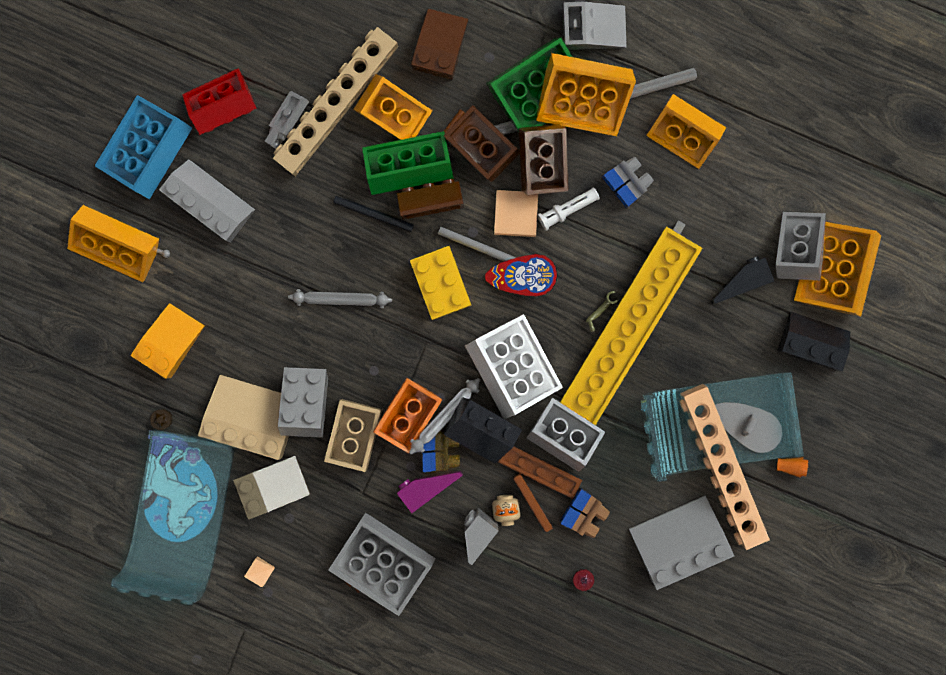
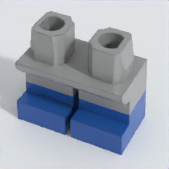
M636 157L626 162L622 161L602 177L613 192L629 181L615 193L625 208L629 207L643 195L654 181L647 172L640 178L635 175L634 171L642 166Z

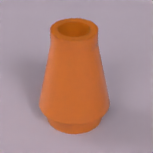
M803 457L778 458L776 471H782L799 478L807 476L808 460L803 459Z

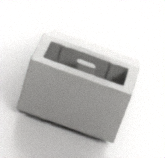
M564 2L562 8L563 41L568 50L626 48L625 6L592 2Z

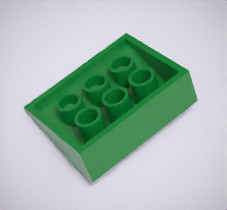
M561 37L552 39L486 83L494 98L518 132L519 128L542 126L545 124V122L537 121L536 118L551 53L572 57Z

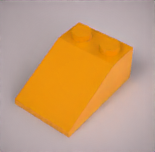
M375 74L353 109L400 140L416 137L432 112L431 109L377 74Z
M169 303L142 337L131 356L164 378H172L205 325Z

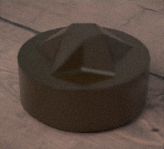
M165 409L154 411L150 417L151 425L157 430L169 428L173 421L171 413Z

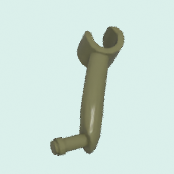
M611 291L607 293L605 302L586 319L591 332L595 331L592 320L597 319L610 304L617 303L618 300L614 302L609 300V295L616 292Z

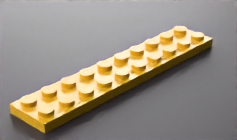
M665 227L560 403L592 424H597L703 249L702 247Z

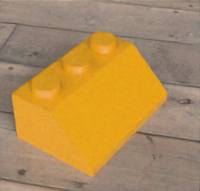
M673 94L646 136L699 169L721 139L726 127Z

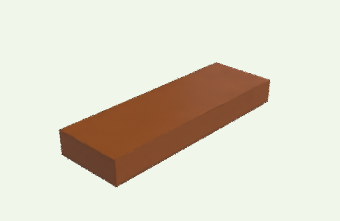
M520 473L516 474L513 478L544 531H550L553 529L551 523Z

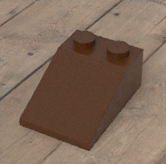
M428 9L413 56L412 69L453 80L468 19Z
M473 105L444 135L491 182L520 154V150Z

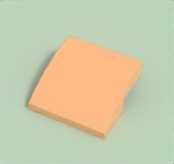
M497 190L494 235L536 237L538 194L527 195L523 191Z

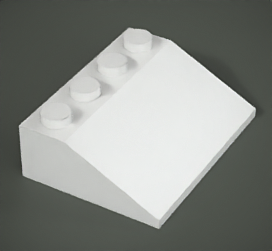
M524 314L465 345L504 419L520 413L563 388Z

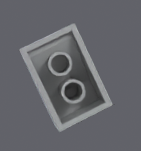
M783 212L776 259L777 278L820 281L826 213Z

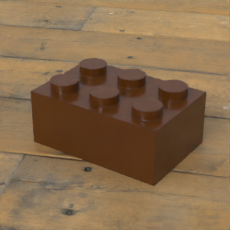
M560 124L519 128L522 191L527 195L568 191L566 128Z

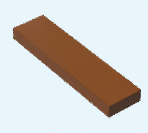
M515 446L498 461L574 499L582 482L581 479Z

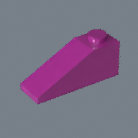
M461 471L416 478L411 482L407 479L398 486L400 490L397 494L409 511L413 513L463 474Z

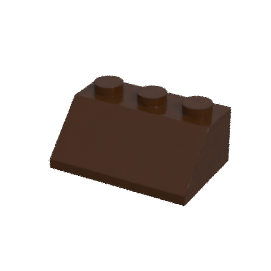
M454 179L444 180L441 185L434 186V183L421 185V189L416 190L413 187L401 189L402 193H397L400 215L403 220L464 208L459 181L455 182Z

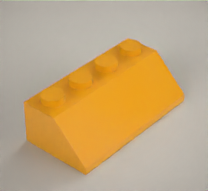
M83 205L71 218L67 249L140 282H144L157 254L159 238Z

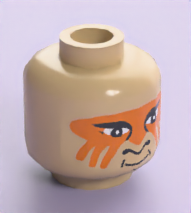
M513 495L497 496V500L493 501V518L495 521L501 522L502 526L514 525V521L520 518L519 500L513 498Z

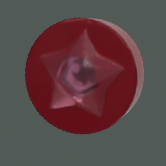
M580 569L575 572L573 583L577 589L587 591L594 584V576L589 570Z

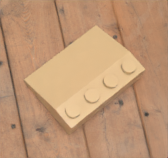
M220 375L205 411L198 436L280 460L283 457L289 437L281 436L278 429L281 393Z

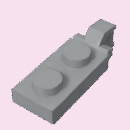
M290 91L269 124V135L265 142L276 149L286 139L309 101Z

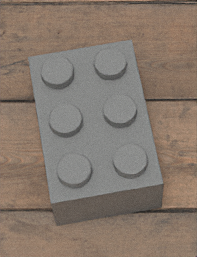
M284 367L278 429L281 436L323 437L328 387L326 369Z

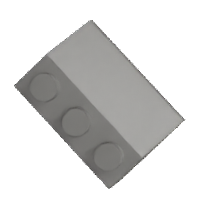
M552 398L526 438L579 472L588 463L605 431Z
M479 508L476 511L471 510L464 524L468 563L473 565L499 531L498 523Z

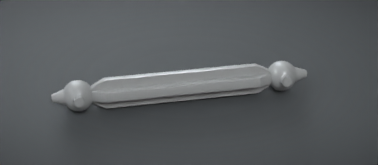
M297 289L294 294L288 295V299L293 300L298 306L305 301L308 304L372 306L377 303L380 308H384L387 303L392 302V298L387 297L384 292H380L378 296L369 293L307 292L304 294L300 289Z
M479 378L470 381L467 379L465 382L467 384L466 388L461 389L420 433L419 439H412L410 441V454L415 452L423 453L425 451L423 449L424 444L429 443L449 422L462 397L470 399L471 393H478L480 391L478 389Z

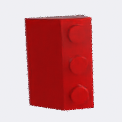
M239 68L182 94L188 115L200 135L210 132L224 123H230L233 119L249 114L252 110L256 109L254 99Z

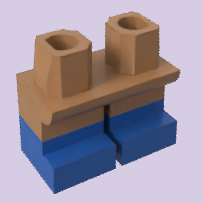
M579 488L570 503L571 506H568L560 519V524L569 527L582 536L585 534L595 538L600 528L591 523L593 518L596 516L605 521L610 511L602 505L600 500Z

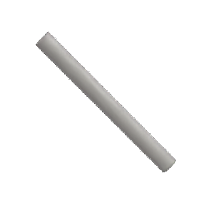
M440 227L438 235L504 262L516 258L446 228Z

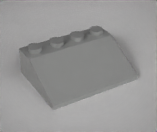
M705 495L629 528L656 590L734 557L728 540Z
M365 513L329 568V571L399 616L431 569L436 558Z

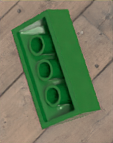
M444 131L363 147L365 169L371 195L454 179Z

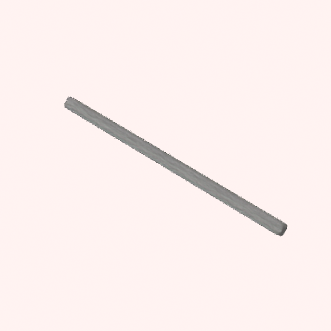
M691 68L636 84L631 98L693 81L697 78L696 70ZM511 121L495 125L503 135L518 131Z

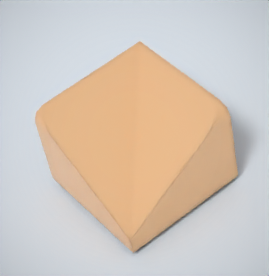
M257 557L244 577L263 587L275 567Z

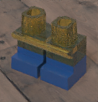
M439 431L429 443L424 444L423 449L429 452L422 453L423 472L448 471L449 468L459 467L460 455H448V447H459L460 444L443 435L444 431Z

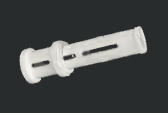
M593 187L563 205H554L553 209L544 214L539 213L537 216L542 227L547 231L550 226L559 221L561 223L564 222L566 216L599 200L600 197Z

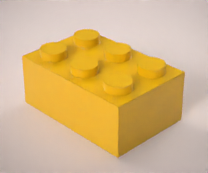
M450 246L410 260L432 320L472 306Z

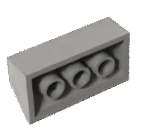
M189 159L172 172L159 189L213 232L230 243L255 211L249 204Z

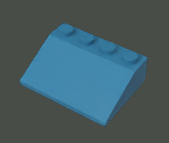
M137 95L95 164V167L150 199L192 130V127Z

